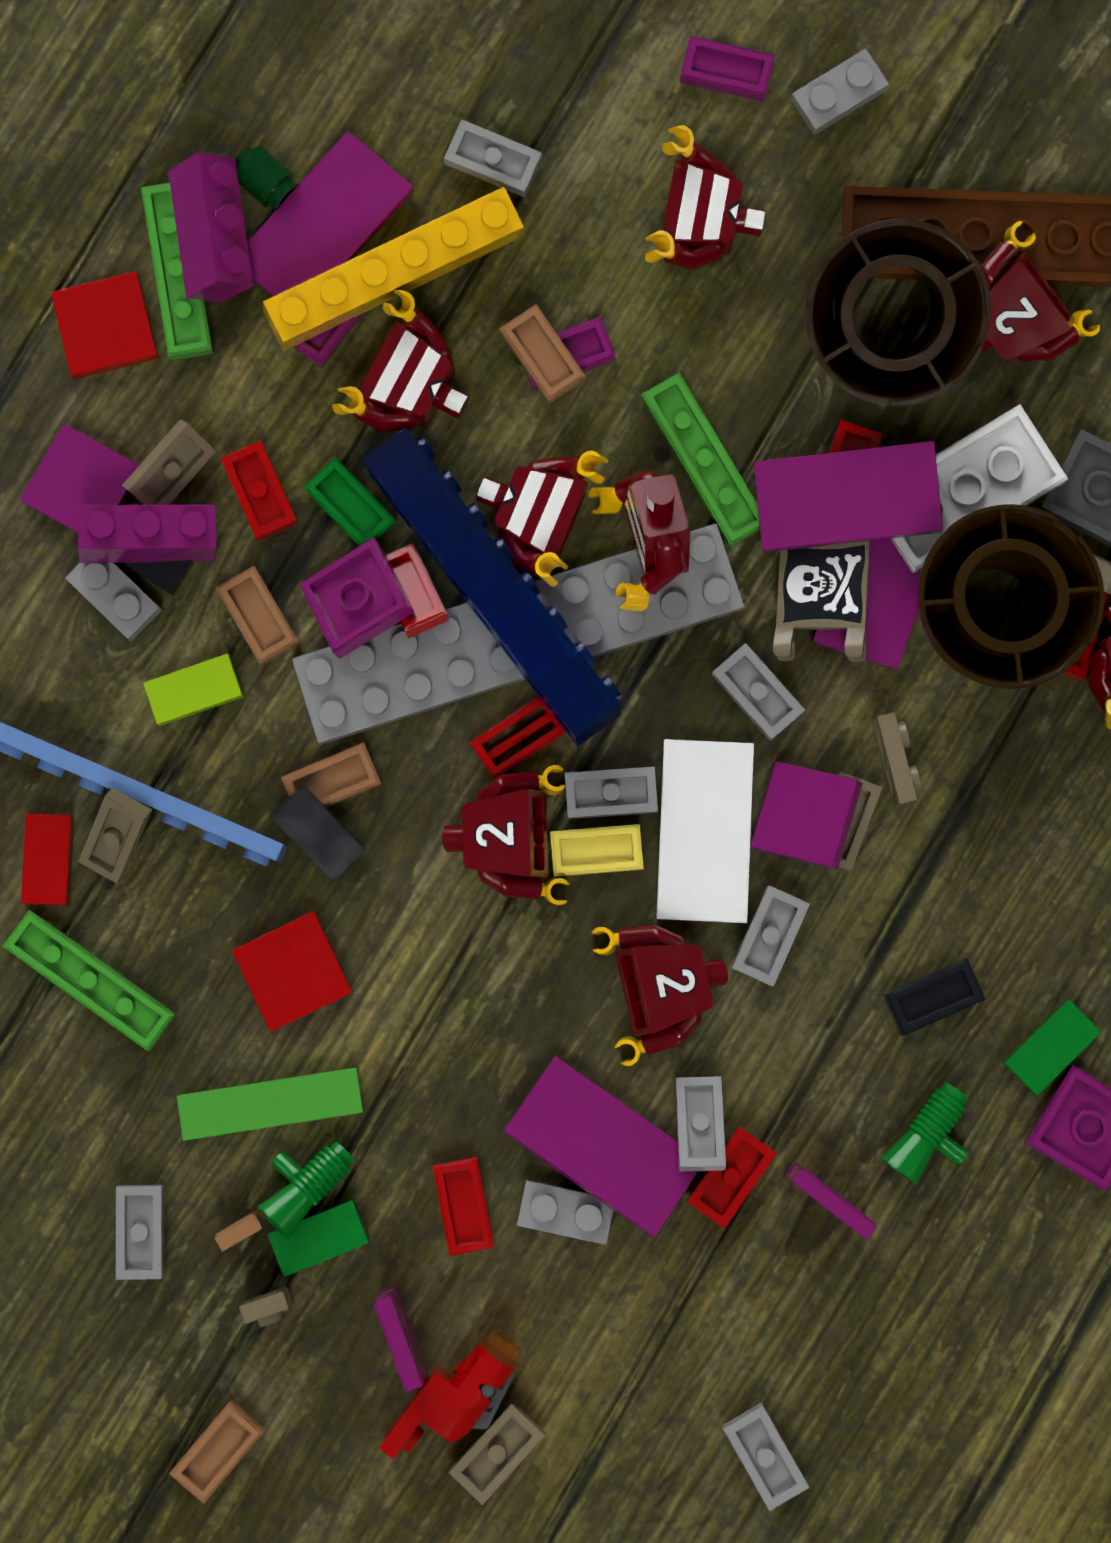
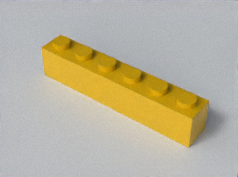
M502 187L263 301V312L284 352L353 317L398 297L399 295L395 294L394 290L409 292L519 239L524 226L505 187Z

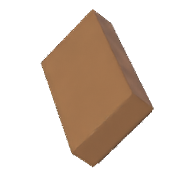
M536 304L499 328L500 334L548 404L586 380L585 374Z
M255 566L216 587L261 666L300 644Z
M364 742L281 777L289 797L304 784L327 808L382 785Z
M231 1399L169 1474L204 1504L266 1429Z

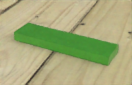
M170 183L141 187L168 357L172 361L213 354L214 350L206 301L186 299Z
M680 372L642 393L641 399L714 523H717L718 529L729 548L759 532L758 504Z
M28 910L2 946L147 1051L152 1050L177 1015L33 910Z
M358 1067L177 1095L183 1141L364 1112Z

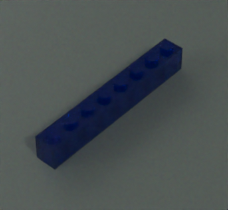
M405 427L362 458L367 474L577 747L621 716L620 703L618 702L622 698L620 691L607 675L600 679L591 667L595 660L589 650L580 640L575 644L572 643L564 632L568 626L561 614L554 606L548 609L545 608L537 597L541 594V591L533 578L526 571L521 575L510 563L515 558L505 542L500 537L493 541L484 529L488 523L481 511L474 503L468 507L458 496L462 489L453 475L447 469L441 473L432 462L436 456L422 436L414 439Z

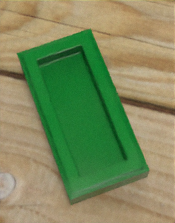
M336 457L303 487L308 495L358 547L373 537L379 541L397 524L393 516Z
M1066 999L1002 1063L1033 1095L1038 1096L1101 1031L1069 999Z
M354 1199L304 1218L289 1240L283 1237L277 1230L267 1234L283 1277L370 1242Z

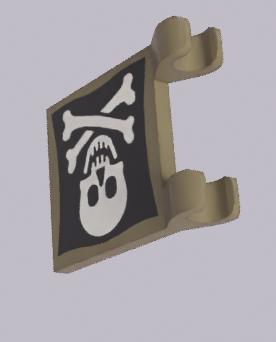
M870 541L780 551L776 630L773 641V653L779 661H793L795 659V629L847 630L845 654L849 661L863 662L866 660Z

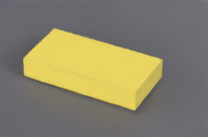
M640 824L550 832L554 877L644 869Z

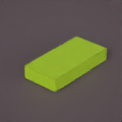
M228 653L143 683L158 726L244 697Z

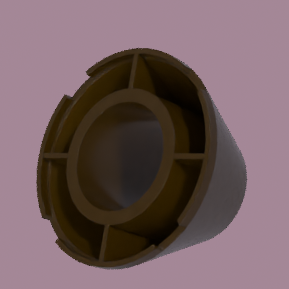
M889 219L874 222L857 229L839 241L816 270L806 302V328L809 342L815 357L826 374L837 385L853 396L872 403L889 406H906L925 402L941 395L956 385L969 372L980 356L984 347L983 343L987 334L989 319H991V296L988 283L973 253L963 242L945 229L913 219ZM890 267H908L923 280L929 292L931 312L926 328L915 342L904 349L894 352L869 350L860 341L853 324L852 314L856 295L861 286L875 273Z
M1002 504L982 508L965 515L953 523L936 540L927 554L921 568L917 589V604L922 627L938 655L951 668L966 678L982 685L1003 689H1021L1043 684L1071 668L1082 657L1097 635L1104 610V585L1099 565L1081 536L1078 537L1067 526L1058 521V517L1038 508L1017 504ZM981 570H1000L1014 575L1026 585L1032 594L1036 607V622L1029 639L1016 642L1002 641L987 635L977 627L968 613L965 602V588L969 575Z

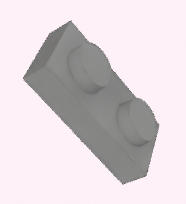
M865 48L792 93L791 102L812 134L816 135L886 92L889 83Z
M461 119L444 157V163L447 166L500 188L505 187L507 191L525 198L541 163L542 152Z
M79 563L65 577L130 641L162 611L114 563Z
M746 643L711 674L769 741L774 739L805 711Z
M655 767L565 773L568 819L658 812Z
M768 885L731 969L774 987L810 903Z
M721 1076L676 1077L679 1172L725 1170L726 1155Z
M526 1179L517 1226L606 1245L613 1210L588 1192Z
M119 1185L116 1187V1280L162 1279L165 1277V1185Z
M762 1403L722 1425L724 1432L769 1511L809 1488Z

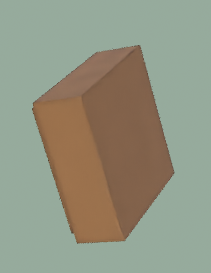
M256 1210L219 1231L214 1238L223 1252L263 1229L268 1223L263 1215Z

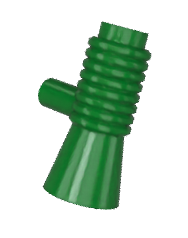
M945 1083L942 1089L936 1088L934 1090L935 1093L927 1100V1104H924V1109L920 1110V1114H917L916 1119H913V1124L909 1125L910 1130L880 1157L884 1163L916 1186L934 1149L938 1150L956 1165L961 1164L968 1154L965 1148L947 1135V1133L951 1132V1128H954V1123L959 1121L958 1118L962 1117V1113H965L966 1108L964 1105L968 1098L948 1083Z
M336 1141L330 1147L324 1146L318 1152V1155H315L304 1168H301L285 1152L279 1153L274 1158L272 1166L290 1184L257 1206L258 1211L283 1237L289 1240L312 1205L316 1206L318 1201H321L323 1196H326L327 1192H330L332 1187L334 1188L336 1183H339L341 1178L343 1179L345 1174L350 1172L349 1166L354 1162L353 1157Z

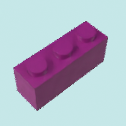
M198 152L168 171L186 299L223 303L253 287L235 158Z
M77 505L80 563H141L181 560L215 562V505Z

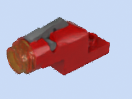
M493 1329L488 1337L482 1336L474 1350L451 1370L455 1373L454 1376H451L437 1365L382 1439L379 1449L392 1459L397 1456L401 1449L409 1453L425 1431L419 1426L421 1422L451 1443L464 1437L472 1429H487L513 1379V1371L519 1366L517 1359L522 1354V1350L506 1336Z

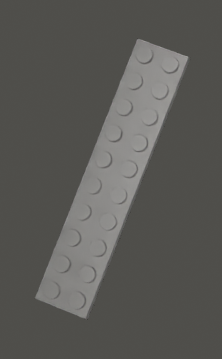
M717 523L690 531L689 572L681 573L654 595L650 594L648 606L644 611L621 610L619 607L625 602L626 598L615 595V590L620 583H641L640 578L643 576L637 551L634 549L552 575L558 582L555 587L540 579L446 609L449 621L409 639L402 624L390 627L341 659L333 654L330 647L292 658L318 744L322 745L743 610L744 604Z

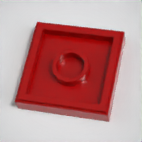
M137 271L51 292L70 375L74 380L159 359Z
M315 911L232 950L270 1032L353 993Z

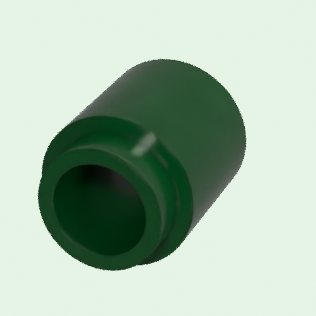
M262 145L254 149L248 146L235 158L239 185L264 207L271 206L276 211L299 185L293 180L294 174Z

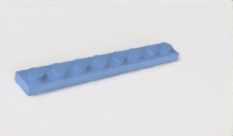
M0 722V752L21 760L25 752L40 759L37 768L62 778L65 770L81 777L78 783L79 786L102 796L106 788L110 790L115 788L147 807L148 805L163 812L160 821L185 831L188 823L204 830L201 839L226 849L229 841L245 847L243 857L266 867L270 859L280 863L284 859L288 846Z

